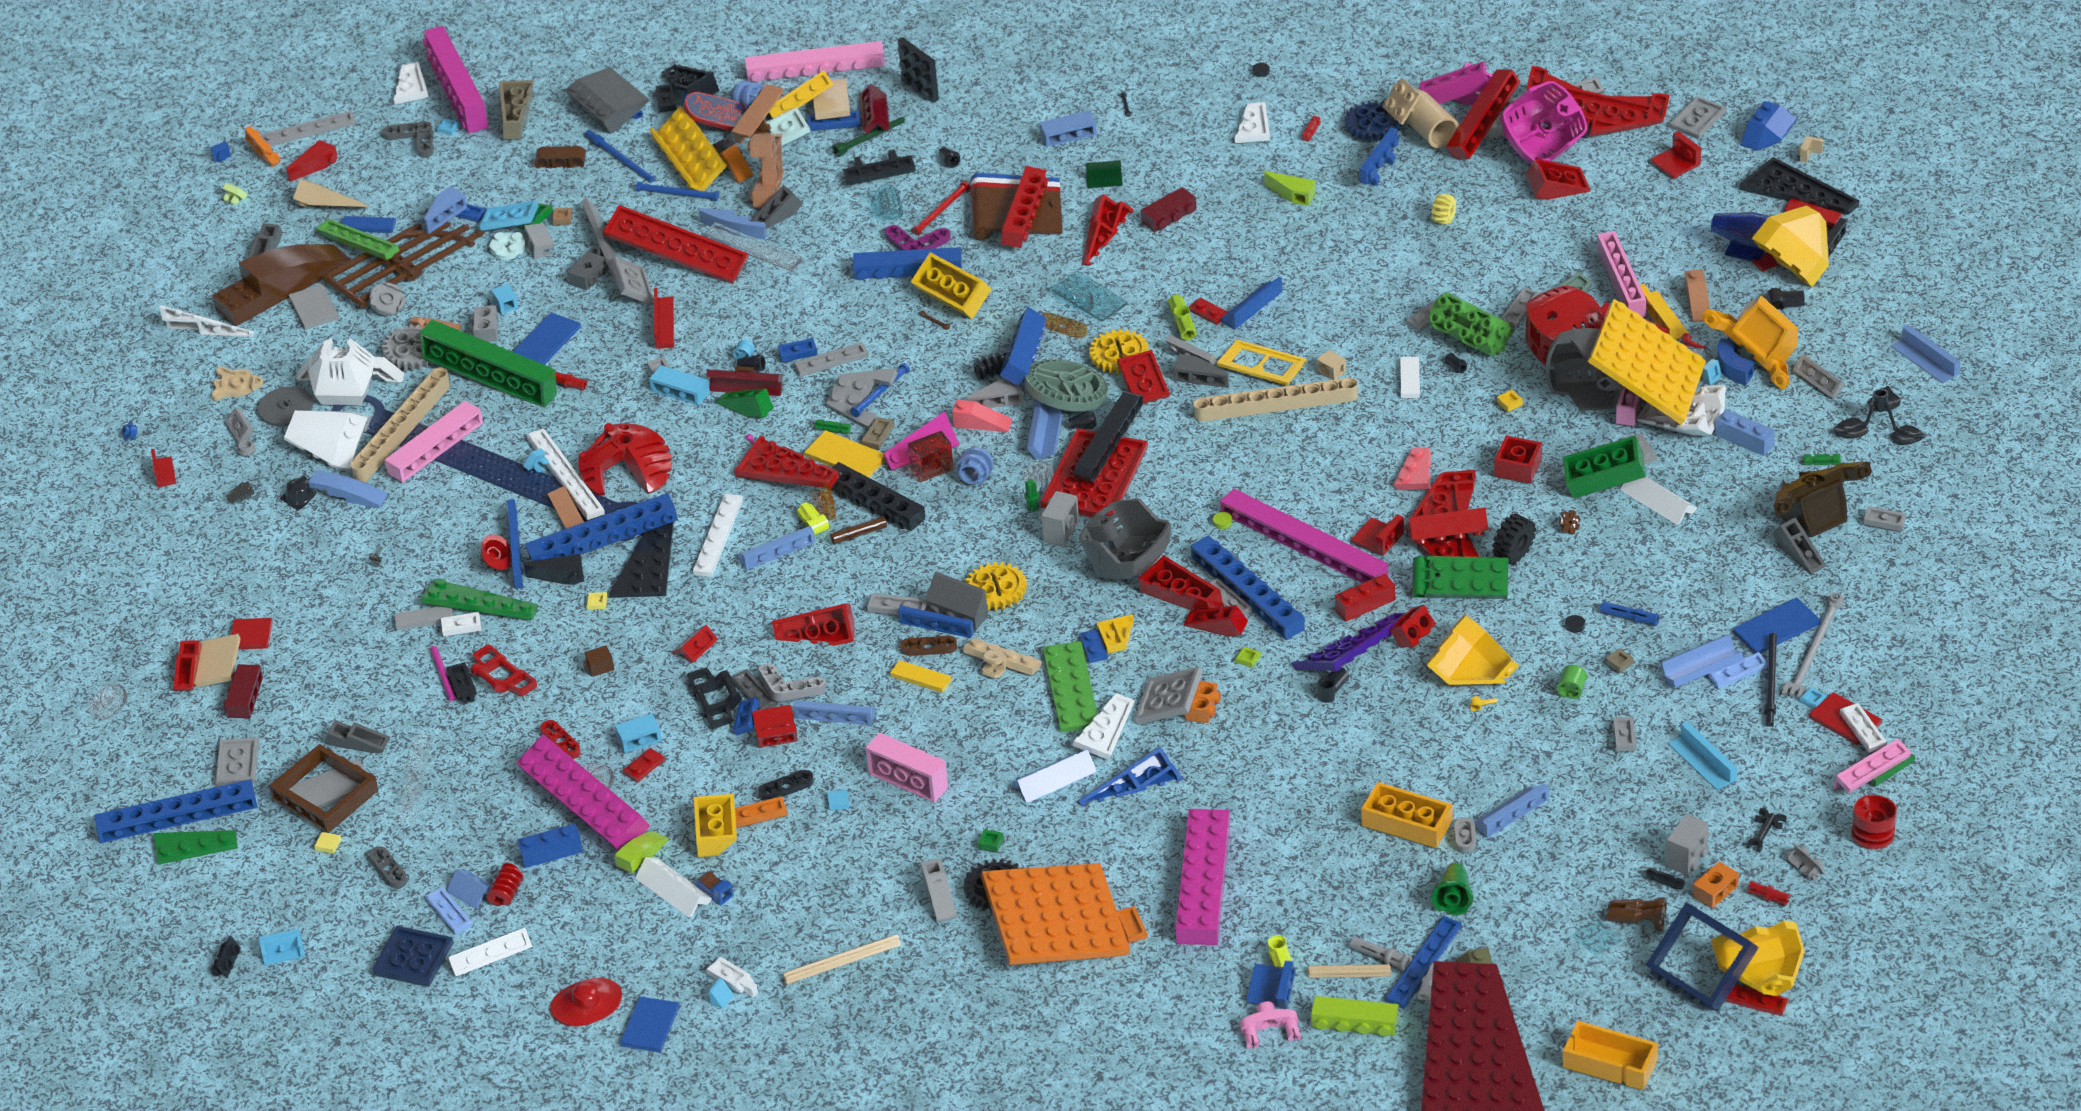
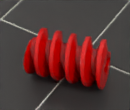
M506 862L501 866L487 894V900L495 906H509L512 903L524 879L523 873L514 864Z

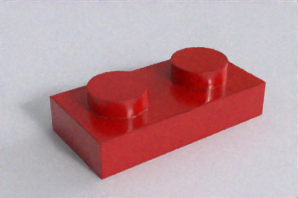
M1201 297L1189 306L1190 312L1215 325L1221 323V318L1228 313V311Z
M649 748L623 769V774L638 783L665 761V757Z

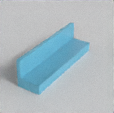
M1688 721L1682 723L1681 736L1670 741L1669 745L1716 790L1736 781L1737 767Z

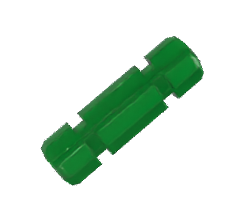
M819 419L815 421L816 430L822 431L824 429V431L841 432V434H849L851 431L850 424Z
M1805 454L1803 456L1804 465H1830V463L1837 465L1841 463L1840 454H1832V456L1830 454H1814V456Z

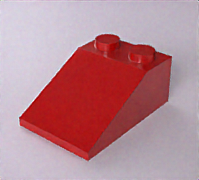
M1535 158L1526 172V177L1534 196L1538 199L1550 200L1591 191L1581 167Z

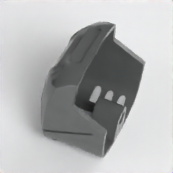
M1583 328L1561 332L1553 340L1548 350L1546 380L1549 389L1555 394L1569 395L1581 411L1612 408L1618 402L1621 390L1623 389V385L1588 362L1600 329ZM1578 370H1580L1581 376H1578ZM1588 370L1591 371V376H1588Z
M1141 499L1119 500L1110 503L1094 515L1081 531L1079 541L1096 576L1115 580L1130 579L1146 572L1164 553L1170 542L1171 525L1169 521L1158 519ZM1115 510V513L1112 515L1104 516L1108 512ZM1119 518L1117 522L1113 523V519ZM1122 525L1123 528L1117 531L1116 527ZM1102 542H1108L1110 550Z

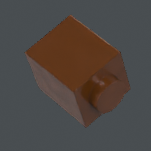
M607 645L584 652L586 660L583 661L585 671H590L592 677L614 670L613 658Z

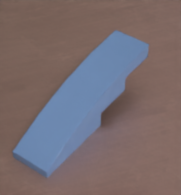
M699 208L700 222L712 228L750 238L765 239L767 236L765 222L750 221V216H737L733 210Z
M316 470L308 482L310 488L327 490L328 496L343 497L346 502L380 508L388 496L386 492L369 484L325 471Z

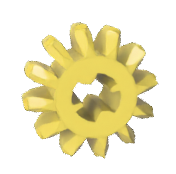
M1449 194L1437 195L1436 199L1433 200L1432 219L1438 224H1451L1456 213V199Z

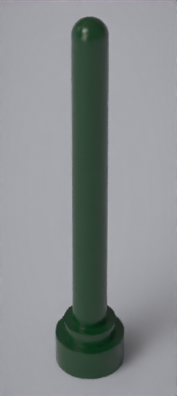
M899 117L889 122L890 129L903 124L905 118ZM880 126L869 134L865 133L846 143H835L832 145V150L835 154L839 153L837 156L841 157L846 154L848 149L886 132V130Z

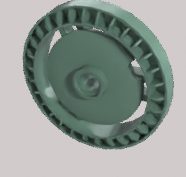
M1048 359L1035 362L1030 365L1028 371L1030 373L1025 375L1024 378L1025 389L1032 397L1048 406L1062 410L1087 411L1096 409L1106 401L1108 394V384L1103 376L1083 364L1068 360Z

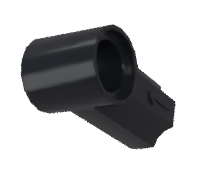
M1771 288L1766 294L1768 302L1777 310L1780 309V311L1785 307L1805 305L1804 290L1782 291L1779 288Z
M1342 667L1340 670L1331 672L1327 677L1318 680L1317 697L1319 701L1329 703L1334 700L1337 691L1349 680V674L1345 668Z

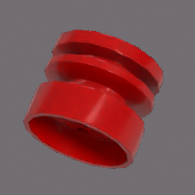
M1866 795L1855 802L1851 830L1854 842L1868 849H1881L1892 843L1897 816V807L1893 801L1881 795Z

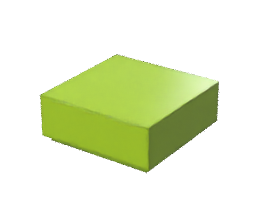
M1243 646L1235 658V663L1253 668L1261 657V652Z

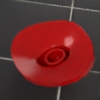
M590 978L582 980L561 990L553 998L550 1011L555 1020L566 1026L578 1027L589 1025L608 1017L618 1009L623 997L622 989L618 983L611 979Z

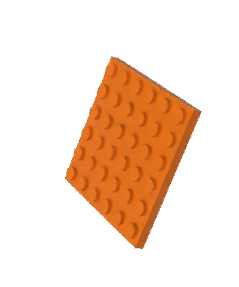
M1101 863L982 871V882L1009 965L1118 957L1130 954V948Z

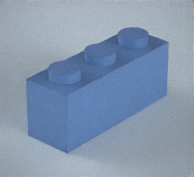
M1090 110L1040 122V133L1046 147L1097 135L1096 121Z
M1726 409L1716 419L1715 435L1765 456L1774 446L1775 430Z

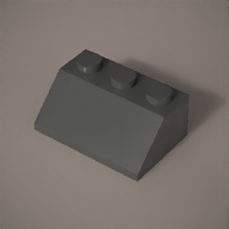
M938 572L934 573L925 599L926 611L972 620L973 628L976 631L988 617L985 589Z

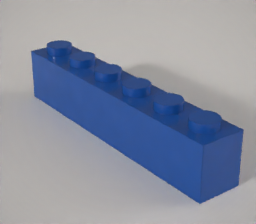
M961 247L853 253L854 279L865 280L870 278L883 279L888 277L915 276L930 252L962 269Z
M1030 307L1026 308L1018 320L1000 372V376L1018 387L1024 381L1025 375L1030 373L1028 372L1030 365L1033 364L1037 356L1036 352L1040 346L1039 342L1046 328V325H1044L1046 317Z

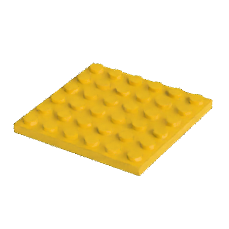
M1613 299L1609 305L1588 359L1590 364L1680 425L1686 420L1703 367L1706 363L1700 355L1695 354L1684 344H1680L1669 334L1664 333L1656 325L1649 323L1640 314L1633 312L1624 303L1618 302L1616 299Z

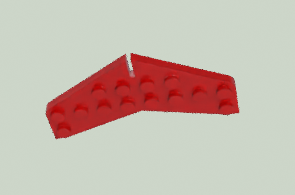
M1531 66L1526 91L1548 81H1554L1561 85L1571 94L1581 108L1586 120L1587 130L1588 125L1592 124L1590 137L1661 124L1665 120L1670 95L1663 93H1652V96H1609L1583 90L1548 74V70L1542 67Z
M1475 470L1442 472L1412 517L1468 510L1476 484ZM1465 534V538L1454 539L1452 535L1446 536V540L1435 541L1434 538H1429L1427 543L1417 544L1428 556L1479 557L1467 534Z

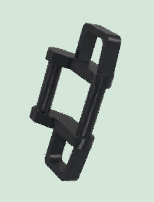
M708 668L688 673L687 677L692 688L691 691L697 697L703 709L702 713L708 720L711 728L715 729L731 724L733 720L730 710H733L741 702L742 697L736 691L729 671H721L715 678ZM704 676L709 679V681L697 685L693 681ZM725 686L729 693L725 701L709 705L704 694ZM724 712L727 713V717L713 720L711 717Z

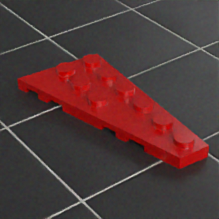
M761 435L734 470L736 477L829 489L839 478L837 470L824 464H816L813 459H806L802 454L785 446L780 447L772 440L767 441Z

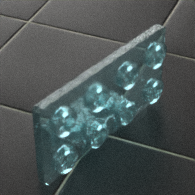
M1075 271L1052 287L1054 293L1100 322H1103L1127 305L1126 300L1079 271Z

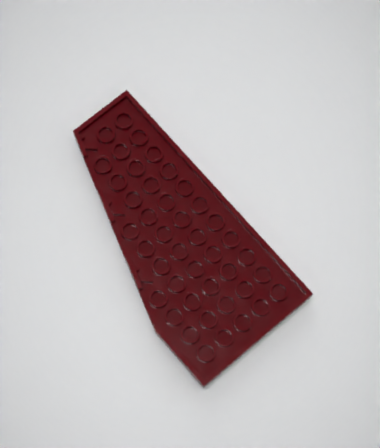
M1433 962L1421 1111H1545L1497 964Z

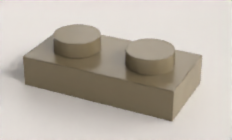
M877 417L862 439V445L880 450L895 427L894 421Z

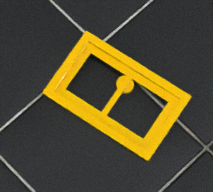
M1237 339L1219 359L1217 366L1288 385L1308 359ZM1242 349L1266 355L1253 368L1232 362ZM1269 357L1293 363L1283 376L1265 372L1263 364Z

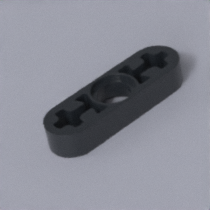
M801 770L765 783L759 787V797L762 801L806 789L814 783L813 773L809 770ZM785 784L791 785L790 788H782V786Z

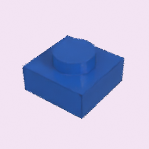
M226 141L210 147L212 159L215 163L231 157L229 145Z

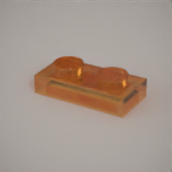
M823 488V491H820L821 502H825L822 504L824 515L828 514L829 520H835L836 512L832 491L829 488Z

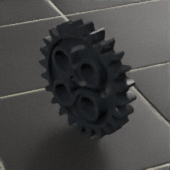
M993 858L992 863L985 860L984 865L977 863V868L971 867V872H967V878H964L966 899L969 898L970 904L975 903V908L982 906L983 912L989 908L990 913H992L981 878L982 871L1022 868H1019L1018 863L1011 865V860L1004 863L1003 858L999 862H996L995 858Z

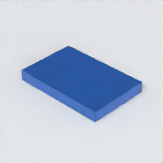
M640 996L621 1039V1047L661 1053L679 1010V1002Z

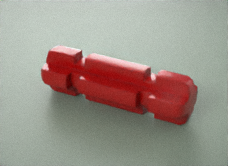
M1312 116L1301 135L1302 141L1309 142L1311 140V136L1314 135L1318 128L1317 126L1321 123L1319 116Z

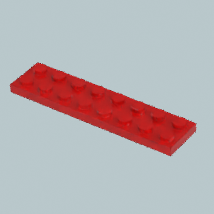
M618 205L603 231L604 236L734 284L748 259V253L622 205Z

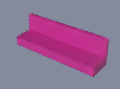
M1482 61L1420 82L1419 90L1428 93L1438 104L1481 91L1489 81L1486 76L1487 66Z

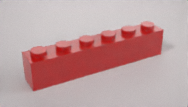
M1512 69L1495 70L1446 145L1453 158L1470 159L1521 82Z

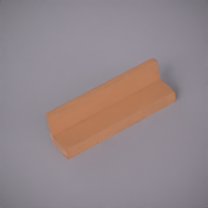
M769 84L764 86L731 131L736 143L742 144L746 138H750L783 94V88Z

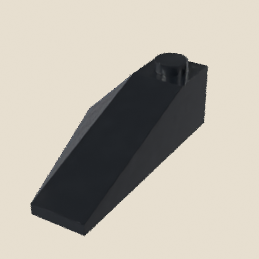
M676 64L662 71L665 78L677 89L684 92H702L714 96L715 93L720 91L713 72Z

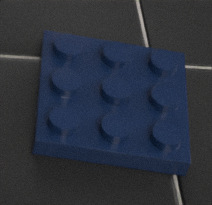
M396 925L372 968L373 975L430 987L454 943L453 937Z

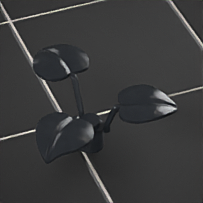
M1889 386L1873 391V397L1869 400L1870 410L1865 422L1857 418H1849L1833 427L1834 431L1841 436L1848 438L1862 437L1869 432L1866 426L1869 424L1873 409L1877 412L1887 410L1895 430L1891 435L1894 442L1903 445L1912 444L1924 438L1923 432L1914 426L1903 425L1900 428L1896 426L1891 410L1899 407L1901 400Z

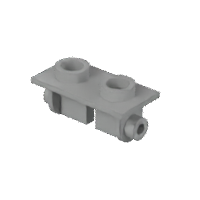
M1792 843L1795 849L1793 851L1789 850L1786 853L1787 860L1797 869L1804 864L1799 870L1808 879L1817 880L1820 872L1824 875L1826 874L1822 868L1824 864L1817 857L1812 858L1809 856L1810 852L1803 845L1799 847L1796 843Z

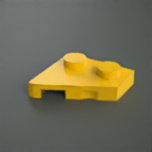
M1133 614L1097 622V629L1100 632L1108 654L1127 649L1134 623Z

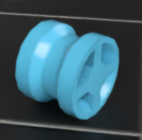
M740 340L733 352L734 358L738 360V358L751 356L755 351V346L748 340Z

